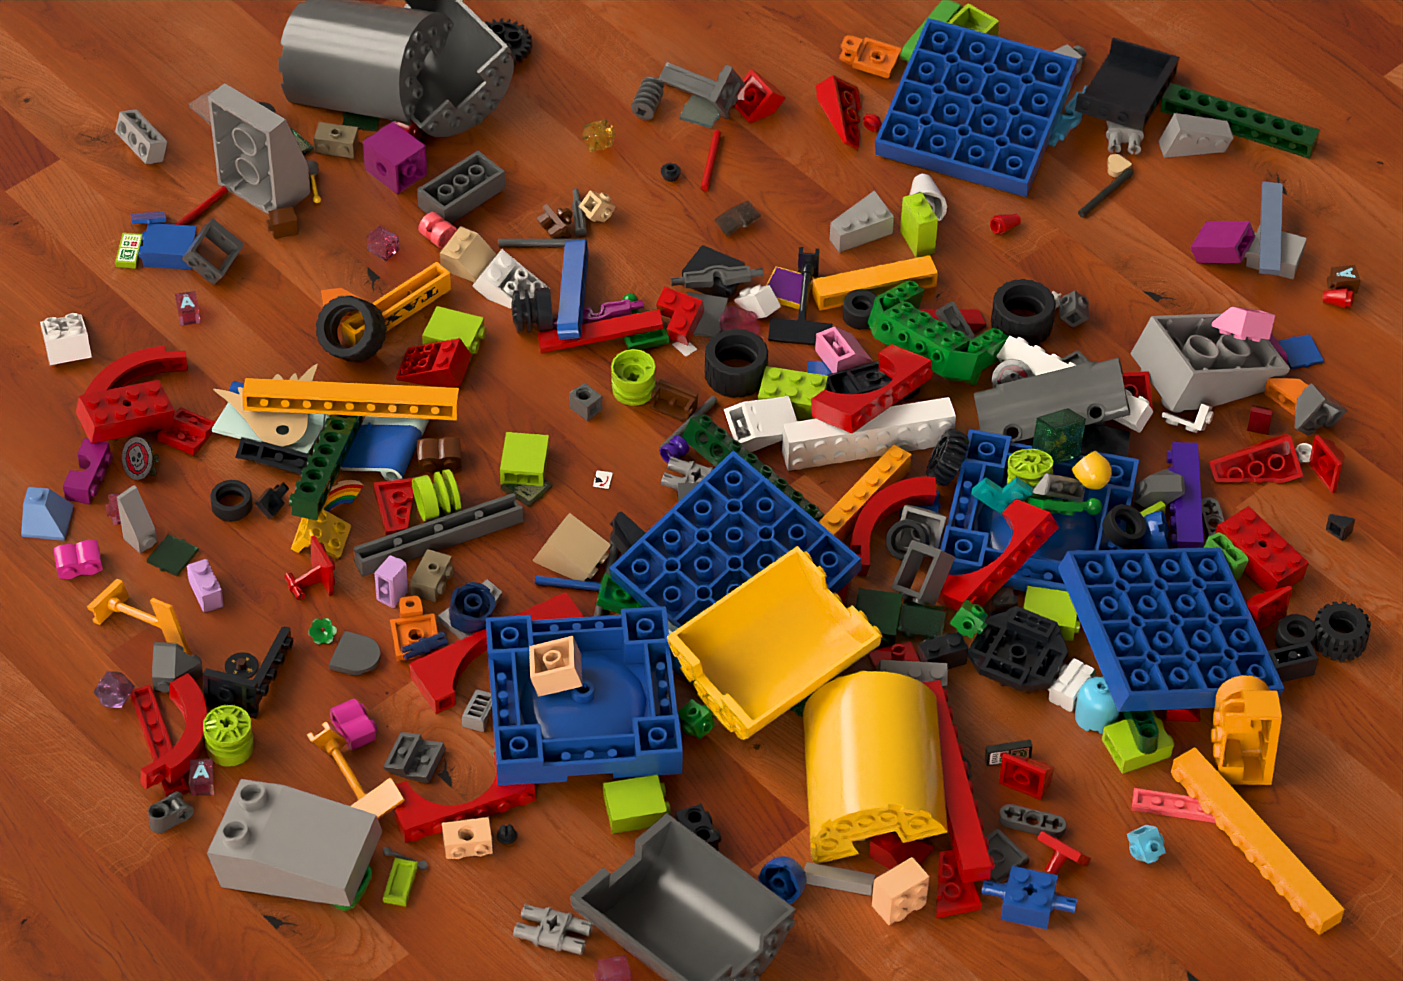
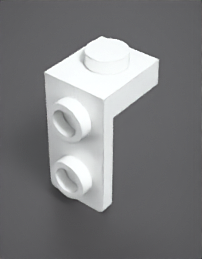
M1201 404L1195 422L1167 412H1163L1162 417L1166 418L1165 422L1176 426H1178V423L1186 425V430L1197 433L1198 430H1205L1207 423H1211L1214 412H1212L1213 406Z

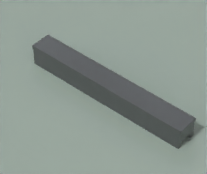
M512 493L355 546L354 562L363 577L375 573L390 555L407 562L424 556L427 549L439 551L524 522L523 508L518 504L516 495Z

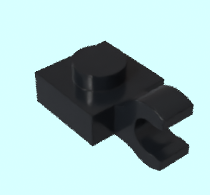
M282 482L280 486L277 484L273 489H266L255 502V505L268 519L273 518L285 504L281 498L289 490V487Z

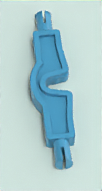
M1085 86L1082 92H1076L1071 101L1066 105L1065 113L1068 115L1061 114L1048 143L1050 146L1055 147L1059 140H1064L1069 131L1081 122L1082 113L1075 111L1078 93L1084 94L1088 86Z

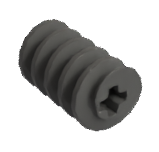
M646 77L642 80L631 104L632 112L638 118L643 120L653 118L663 96L664 85L659 79Z

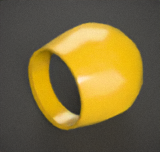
M1093 451L1085 456L1072 468L1074 476L1086 488L1091 490H1099L1105 487L1112 475L1110 463L1097 451Z

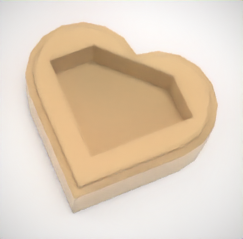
M1112 154L1108 157V174L1112 177H1119L1127 169L1132 168V163L1118 154Z

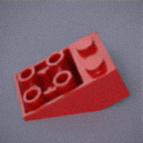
M460 338L408 347L396 379L432 387L450 388L461 386L472 354Z

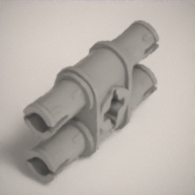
M1107 121L1108 130L1106 137L1109 140V152L1113 153V147H1115V153H1118L1121 150V142L1129 143V153L1133 154L1134 148L1135 154L1140 153L1141 141L1144 138L1142 131Z
M671 456L667 470L685 475V477L681 478L664 472L660 485L678 491V483H699L713 470V467L708 468L694 463L695 461L686 462Z
M524 904L525 908L522 909L521 918L541 924L538 927H533L517 922L513 937L532 941L535 946L541 945L555 949L556 952L565 950L579 955L583 954L586 941L566 936V934L571 931L589 937L591 935L589 932H592L593 929L592 923L587 920L578 919L570 912L567 914L552 910L551 907L543 909Z

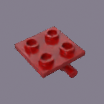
M315 535L311 536V566L313 569L298 579H295L292 572H289V575L286 573L284 576L288 583L289 591L294 593L299 601L300 597L301 599L305 598L301 588L318 582L322 583L329 596L333 595L335 563L331 557L328 558L324 544L322 542L319 543Z

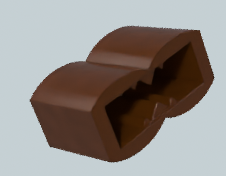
M425 438L417 441L418 468L420 471L433 472L439 469H450V471L462 468L460 438Z

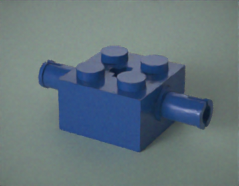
M1011 866L1008 882L1003 884L984 880L982 894L1001 897L1004 900L1001 920L1047 929L1051 910L1059 909L1075 913L1077 898L1060 896L1055 892L1058 875Z

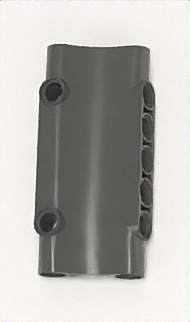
M1119 357L1098 363L1088 362L999 384L996 388L974 393L980 431L1009 436V431L1017 428L1019 434L1017 438L1011 439L1013 443H1020L1023 440L1093 423L1101 424L1104 421L1130 415L1123 381V370ZM1095 408L1102 410V415L1098 419H1093L1091 415Z

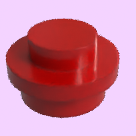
M866 114L864 116L863 125L866 129L875 132L881 128L882 123L877 115Z

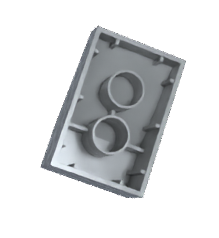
M225 83L208 96L219 185L225 186L229 191L267 214L271 210L290 206L294 207L310 194V165L304 158L286 119Z
M1222 314L1151 316L1130 353L1141 367V372L1149 371L1150 382L1161 395L1162 404L1168 410L1176 413H1181L1184 410H1199L1201 404L1214 407L1265 392L1266 382L1269 378H1285L1290 368L1268 339L1261 338L1260 342L1249 340L1248 337H1246V340L1234 338L1233 333L1231 335L1219 333V329L1211 325Z
M241 779L207 855L220 886L223 888L351 907L382 834V829L376 814L285 785Z

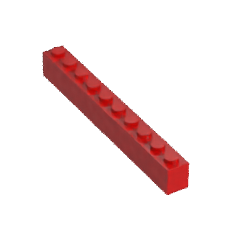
M940 680L921 682L936 696L947 828L962 883L989 880L991 870L994 869V860L992 855H988L987 836L983 837L982 817L978 818V802L976 798L973 799L972 780L967 779L968 766L967 762L962 760V744L958 743L956 739L958 738V730L956 724H952V708L947 706V690L942 688Z

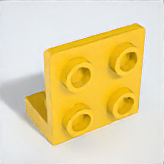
M322 509L317 520L301 519L291 549L299 553L304 547L308 548L311 545V536L315 535L319 543L322 542L324 544L326 553L339 559L351 525Z

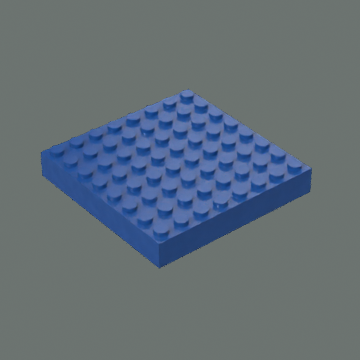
M927 18L876 137L875 155L1027 197L1076 76L1078 59Z
M732 451L611 565L609 570L611 579L644 608L666 606L668 629L674 632L797 546L803 552L809 553L817 567L823 568L827 575L825 578L826 583L832 593H838L862 570L861 558L735 451Z
M1221 548L1068 551L1058 566L1062 580L1118 712L1214 708L1216 694L1220 686L1227 680L1237 676L1247 675L1261 679L1268 685L1270 690L1278 692V697L1285 688Z

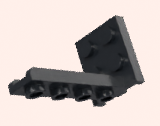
M284 626L280 629L253 680L206 668L203 673L206 706L217 708L223 705H234L241 707L249 714V717L256 719L259 714L261 699L263 696H267L270 682L276 679L279 665L282 666L284 664L285 654L293 646L294 639L291 637V628Z

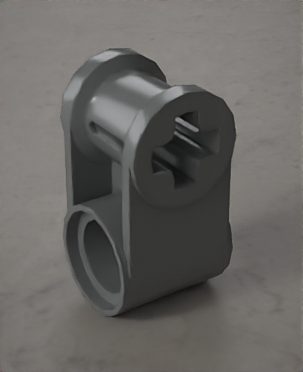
M174 792L149 807V827L153 832H166L177 824L187 821L193 815L194 808L191 805H187L183 800L182 793Z

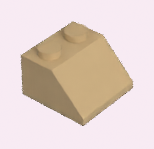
M459 227L440 252L441 265L451 274L475 283L497 254L478 233Z

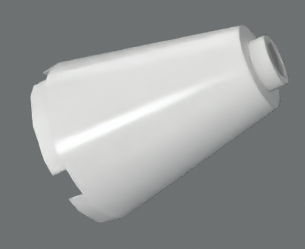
M927 174L917 175L913 180L909 195L922 192L939 221L942 220L947 211V203L931 176Z

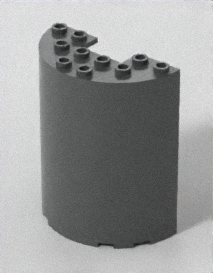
M306 0L304 3L300 2L286 23L280 45H283L282 56L279 57L278 66L279 72H282L283 76L281 87L288 102L409 122L424 90L416 79L417 75L423 67V62L430 52V48L436 56L440 55L454 23L448 16L441 13L359 0Z
M404 0L407 3L404 8L441 13L448 16L454 23L440 55L436 56L430 48V52L423 62V67L417 75L416 79L424 90L411 119L425 133L436 137L457 135L480 124L485 117L498 107L499 102L510 85L514 69V60L510 48L462 0Z
M669 814L664 815L635 840L634 855L610 875V872L602 868L570 895L571 905L575 911L666 981H760V976L769 966L782 946L788 932L795 924L793 919L795 908Z

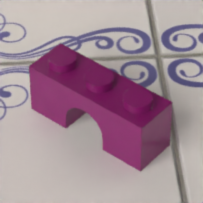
M84 438L77 455L79 467L86 470H70L63 484V490L66 500L90 505L93 497H96L98 494L100 481H103L105 478L107 465L112 463L113 453L110 452L108 442L91 444L89 439Z

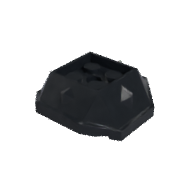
M1018 606L1008 609L1007 612L987 618L985 620L987 626L980 635H976L967 653L977 672L982 676L999 682L1001 686H1009L1028 694L1040 689H1050L1068 656V650L1060 633L1058 623Z

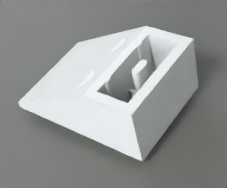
M501 249L472 285L473 288L488 300L510 309L513 290H519L520 299H524V289L528 290L530 298H534L535 288L548 287L503 249Z
M70 313L63 318L49 317L40 322L50 365L92 357L82 314Z
M789 396L746 401L724 409L733 439L739 441L749 452L782 441L783 424L798 422Z

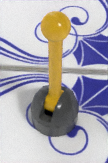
M310 160L307 162L311 169L309 178H311L314 192L313 201L320 203L321 197L318 196L315 182L319 167L316 161Z

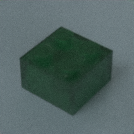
M1069 408L1037 417L1032 449L1048 453L1052 457L1054 465L1080 457L1086 418Z

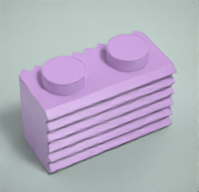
M390 555L374 573L376 599L391 608H395L400 599L406 596L405 593H408L407 565L402 559Z
M203 559L188 564L186 566L188 581L203 612L206 613L223 607L222 588H220L208 560Z

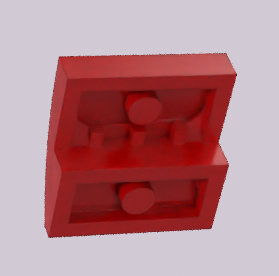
M179 408L174 413L172 426L163 428L157 433V441L194 456L213 433L212 427L216 422L184 408Z

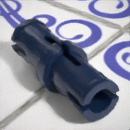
M442 631L428 638L421 637L415 643L402 646L401 652L402 654L405 653L404 659L408 660L423 653L426 655L433 649L448 645L447 638L443 639L446 636L445 633Z

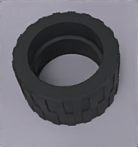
M1020 279L1004 283L994 294L991 327L1001 330L1007 336L1016 339L1020 337L1026 340L1030 346L1040 344V342L1045 341L1050 336L1053 329L1056 306L1053 293L1043 284L1034 280ZM1026 309L1037 315L1022 317L1014 315L1009 311Z
M339 296L336 299L330 300L328 304L324 305L322 311L319 312L318 320L316 321V336L318 337L319 344L330 355L347 361H365L376 355L377 351L383 346L387 331L386 321L380 309L373 303L353 296ZM359 310L365 321L364 334L356 345L344 348L338 339L339 323L348 312Z
M727 329L715 334L707 343L705 350V379L707 384L715 392L734 398L750 396L760 390L765 367L768 366V349L763 339L757 336L756 333L745 329ZM729 359H742L751 364L745 367H730L722 362Z

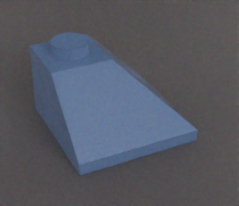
M28 487L23 503L22 537L65 541L74 505L51 489Z

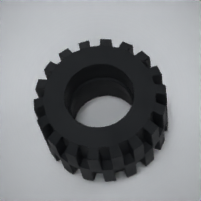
M1336 601L1332 602V605H1324V608L1318 610L1314 621V628L1317 629L1314 645L1316 650L1322 652V656H1329L1334 661L1340 659V662H1345V659L1351 661L1354 660V657L1361 656L1362 652L1366 649L1371 630V622L1368 621V615L1363 614L1364 610L1361 608L1357 609L1356 605L1352 603L1348 605L1347 602L1342 601V603L1338 604ZM1335 630H1343L1347 633H1340Z

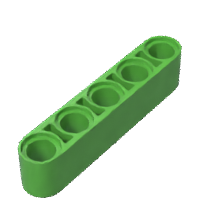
M942 0L928 18L948 23L963 8V5L951 0ZM926 20L904 45L900 55L902 60L909 62Z

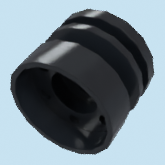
M549 287L535 288L534 298H530L528 290L524 289V299H520L519 290H513L511 310L512 320L517 333H523V324L525 323L528 333L532 330V323H536L539 332L553 330Z

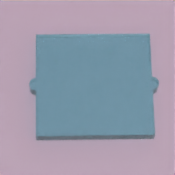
M691 96L687 104L684 105L679 119L712 128L715 121L719 119V113L710 101Z

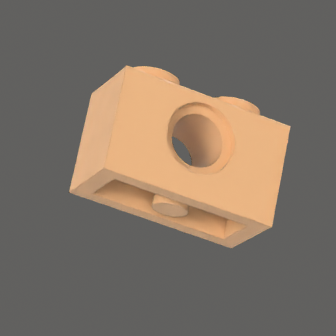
M488 817L442 823L446 859L493 854Z

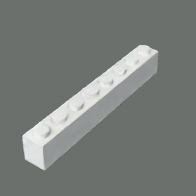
M1009 336L997 355L1001 363L1012 359L1023 362L1029 367L1033 376L1076 366L1071 362L1068 364L1063 362L1055 354L1051 356L1046 354L1045 350L1035 345L1032 347L1028 345L1029 343L1020 337L1016 339ZM1125 389L1130 415L1113 420L1140 433L1151 417L1153 410L1148 400L1141 396L1136 398L1132 396L1130 391Z

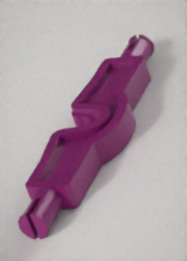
M629 299L602 303L599 313H593L592 308L589 306L584 307L582 324L632 314L631 310L644 308L643 301L641 299L629 302ZM558 318L553 319V328L557 327Z

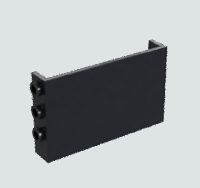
M1113 37L1110 52L1084 94L1078 93L1075 111L1143 131L1176 75L1180 57Z

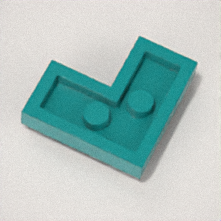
M985 477L972 488L971 495L1002 515V512L1015 499L1024 502L1033 494V487L1016 477L1004 488H1001Z

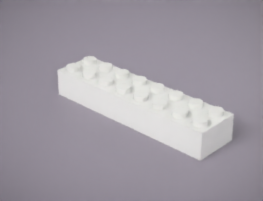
M947 397L891 406L852 434L818 419L783 424L782 454L787 470L791 471L883 456L893 444L905 451L936 447L941 436L950 429L955 430L956 415L950 398Z

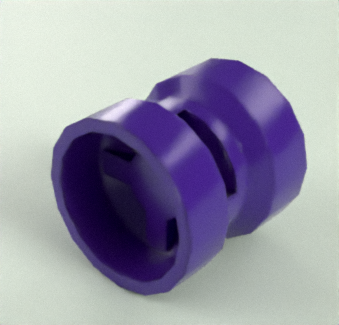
M676 435L669 441V444L662 446L659 451L663 460L669 463L671 456L680 459V456H685L690 449L688 443L682 437Z

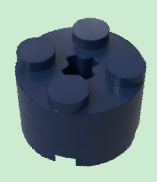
M468 582L460 588L457 587L452 593L449 607L451 626L467 634H473L486 629V618L493 617L496 604L495 597L491 594L490 589L477 582Z

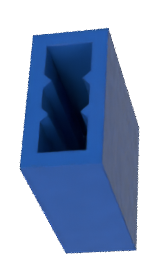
M148 223L147 230L143 231L142 234L143 246L139 247V258H142L143 267L192 270L181 258L198 235L197 226Z

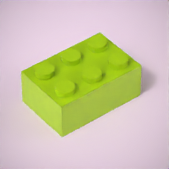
M766 366L758 400L789 396L797 420L816 419L812 417L811 399L823 390H827L828 376Z

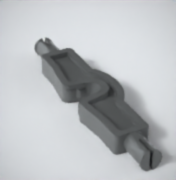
M715 265L701 271L684 272L683 277H671L670 280L671 286L684 285L685 288L712 287L714 285V277H720L724 285L750 282L751 277L764 276L763 268L750 269L748 265L738 267Z

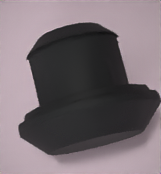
M503 824L498 830L496 837L502 844H511L517 839V832L512 825L508 824V826H505Z

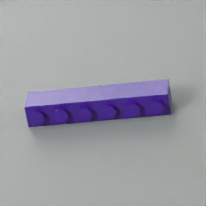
M1172 442L1171 451H1167V463L1171 465V467H1168V470L1184 477L1185 494L1169 503V513H1173V516L1170 517V529H1174V533H1171V546H1175V549L1203 548L1198 443Z

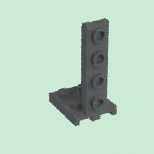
M666 62L658 78L664 84L710 101L721 117L726 119L730 117L728 112L732 104L736 105L739 99L736 96L740 88L745 87V83L734 68L728 65L719 73L718 82Z

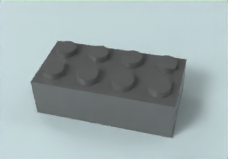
M476 151L417 189L418 207L427 214L436 212L451 224L504 190L505 171L480 151Z

